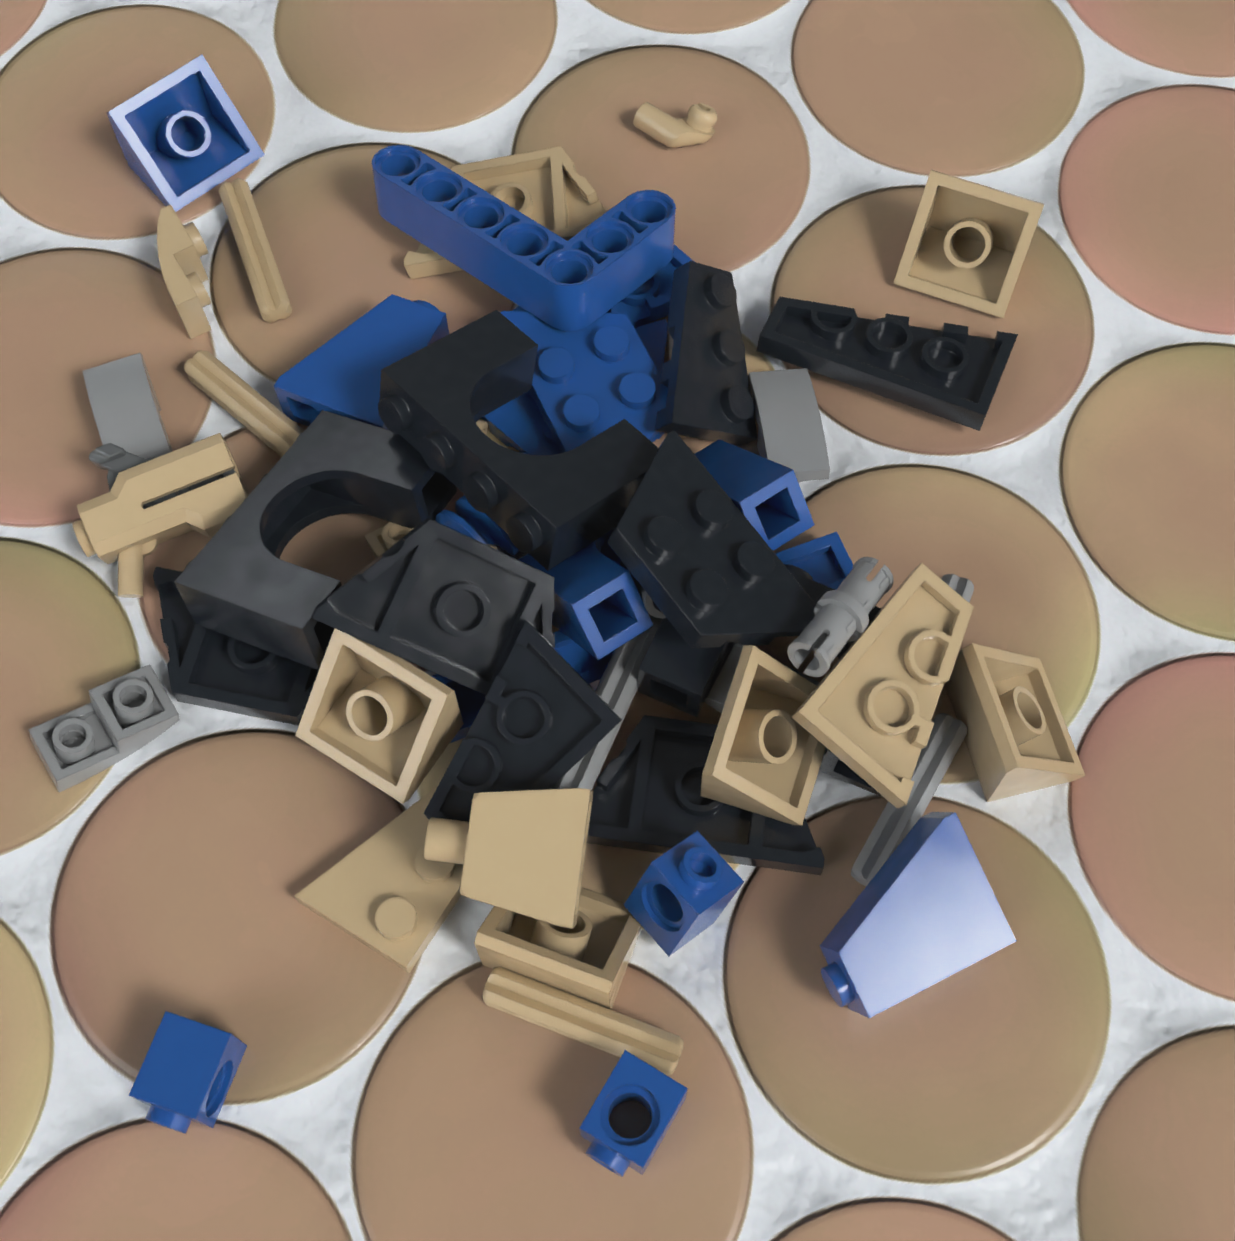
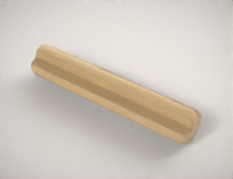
M240 178L235 179L233 182H224L219 188V194L263 320L269 323H274L279 319H287L292 313V307L248 182Z
M197 351L193 358L186 361L184 370L187 373L188 379L279 456L282 457L294 444L297 437L304 432L301 427L210 352Z
M502 967L493 969L484 986L482 998L487 1006L618 1057H621L626 1050L665 1075H672L676 1070L683 1050V1040L678 1035Z

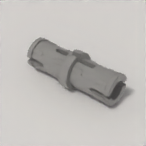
M872 557L860 558L853 565L852 570L837 590L827 591L815 606V617L799 637L788 646V657L797 669L809 653L815 651L814 659L803 673L812 677H822L829 670L830 664L843 649L844 645L848 641L857 640L869 624L868 614L883 595L892 588L894 583L893 574L885 564L874 579L868 581L866 577L879 560Z

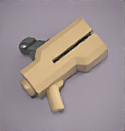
M221 433L157 458L147 459L129 453L122 447L108 443L93 450L89 454V460L95 466L108 470L107 480L110 492L78 504L77 508L81 520L73 522V529L87 557L97 554L108 565L118 561V596L139 598L143 597L145 556L155 552L158 544L193 530L212 538L222 527L225 520L237 510L249 494L244 483H241L242 477Z

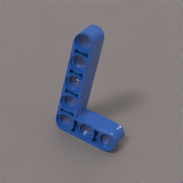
M408 145L387 146L379 150L373 156L371 162L378 211L386 221L548 325L561 331H577L588 327L667 266L673 259L676 205L671 197L660 191L642 190L629 195L567 241Z

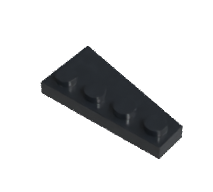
M779 297L759 335L756 352L801 368H807V370L980 431L1018 334L997 331L995 339L968 335V326L944 323L942 330L909 326V317L886 313L884 318L871 320L857 317L854 308Z

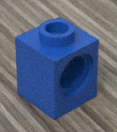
M696 831L650 863L624 903V906L668 956H671L714 924L744 881L708 841Z
M165 1011L128 1096L150 1106L145 1119L184 1134L187 1133L191 1121L213 1128L247 1045L231 1033Z
M625 1050L579 1127L581 1137L591 1142L585 1154L618 1176L623 1177L628 1167L643 1175L684 1103L688 1088ZM625 1101H635L642 1104L648 1110L651 1116V1125L643 1135L627 1139L617 1135L612 1130L609 1124V1117L612 1110L618 1104Z

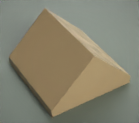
M931 170L893 284L1004 318L1044 204Z
M334 628L295 736L404 804L412 797L464 723L453 689L404 659Z
M973 643L961 649L955 661L950 679L945 683V687L957 719L967 726V734L964 740L986 801L991 802L1072 782L1084 777V770L1041 659Z
M754 645L743 646L702 772L701 796L791 825L802 826L826 747L797 723L792 716L817 686Z
M581 887L577 924L574 928L560 927L494 906L478 929L474 945L484 966L492 969L502 967L612 1010L642 926L625 908L623 902Z

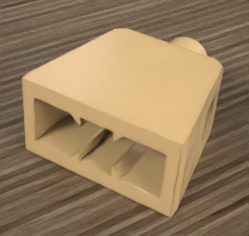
M570 788L474 793L469 822L435 817L430 818L425 838L424 858L431 861L462 864L463 871L460 885V895L560 927L574 928L577 924L593 791L591 789Z

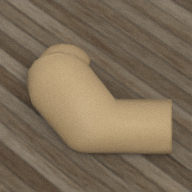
M645 102L636 112L633 125L665 146L676 148L706 143L715 133L713 126L717 121V113L711 106L698 103L689 107L688 117L674 118L649 102Z

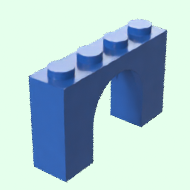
M720 439L694 454L773 551L815 525L793 469ZM611 531L549 571L529 553L518 559L554 577L555 610L552 612V625L597 660L654 626L629 570L620 565L621 559L607 543Z

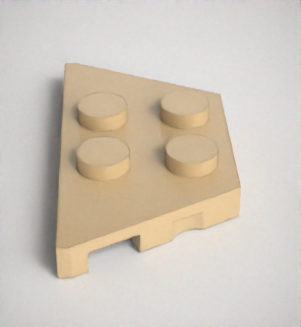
M561 146L456 165L450 169L567 241L607 212L598 200L594 188L585 177L577 173L574 162ZM422 243L416 252L408 251L404 258V267L410 279L463 270Z

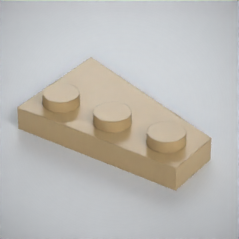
M923 563L912 570L870 621L862 635L851 644L792 716L797 723L897 809L907 805L914 785V781L911 779L921 750L927 747L934 726V722L931 721L943 685L950 679L974 608Z
M438 786L294 896L300 904L408 973L411 972L462 896L460 895L463 865L425 860L424 858L425 838L429 819L423 813Z

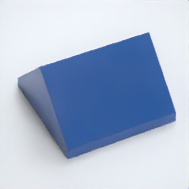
M203 54L106 112L129 167L165 206L171 204L175 212L265 155Z

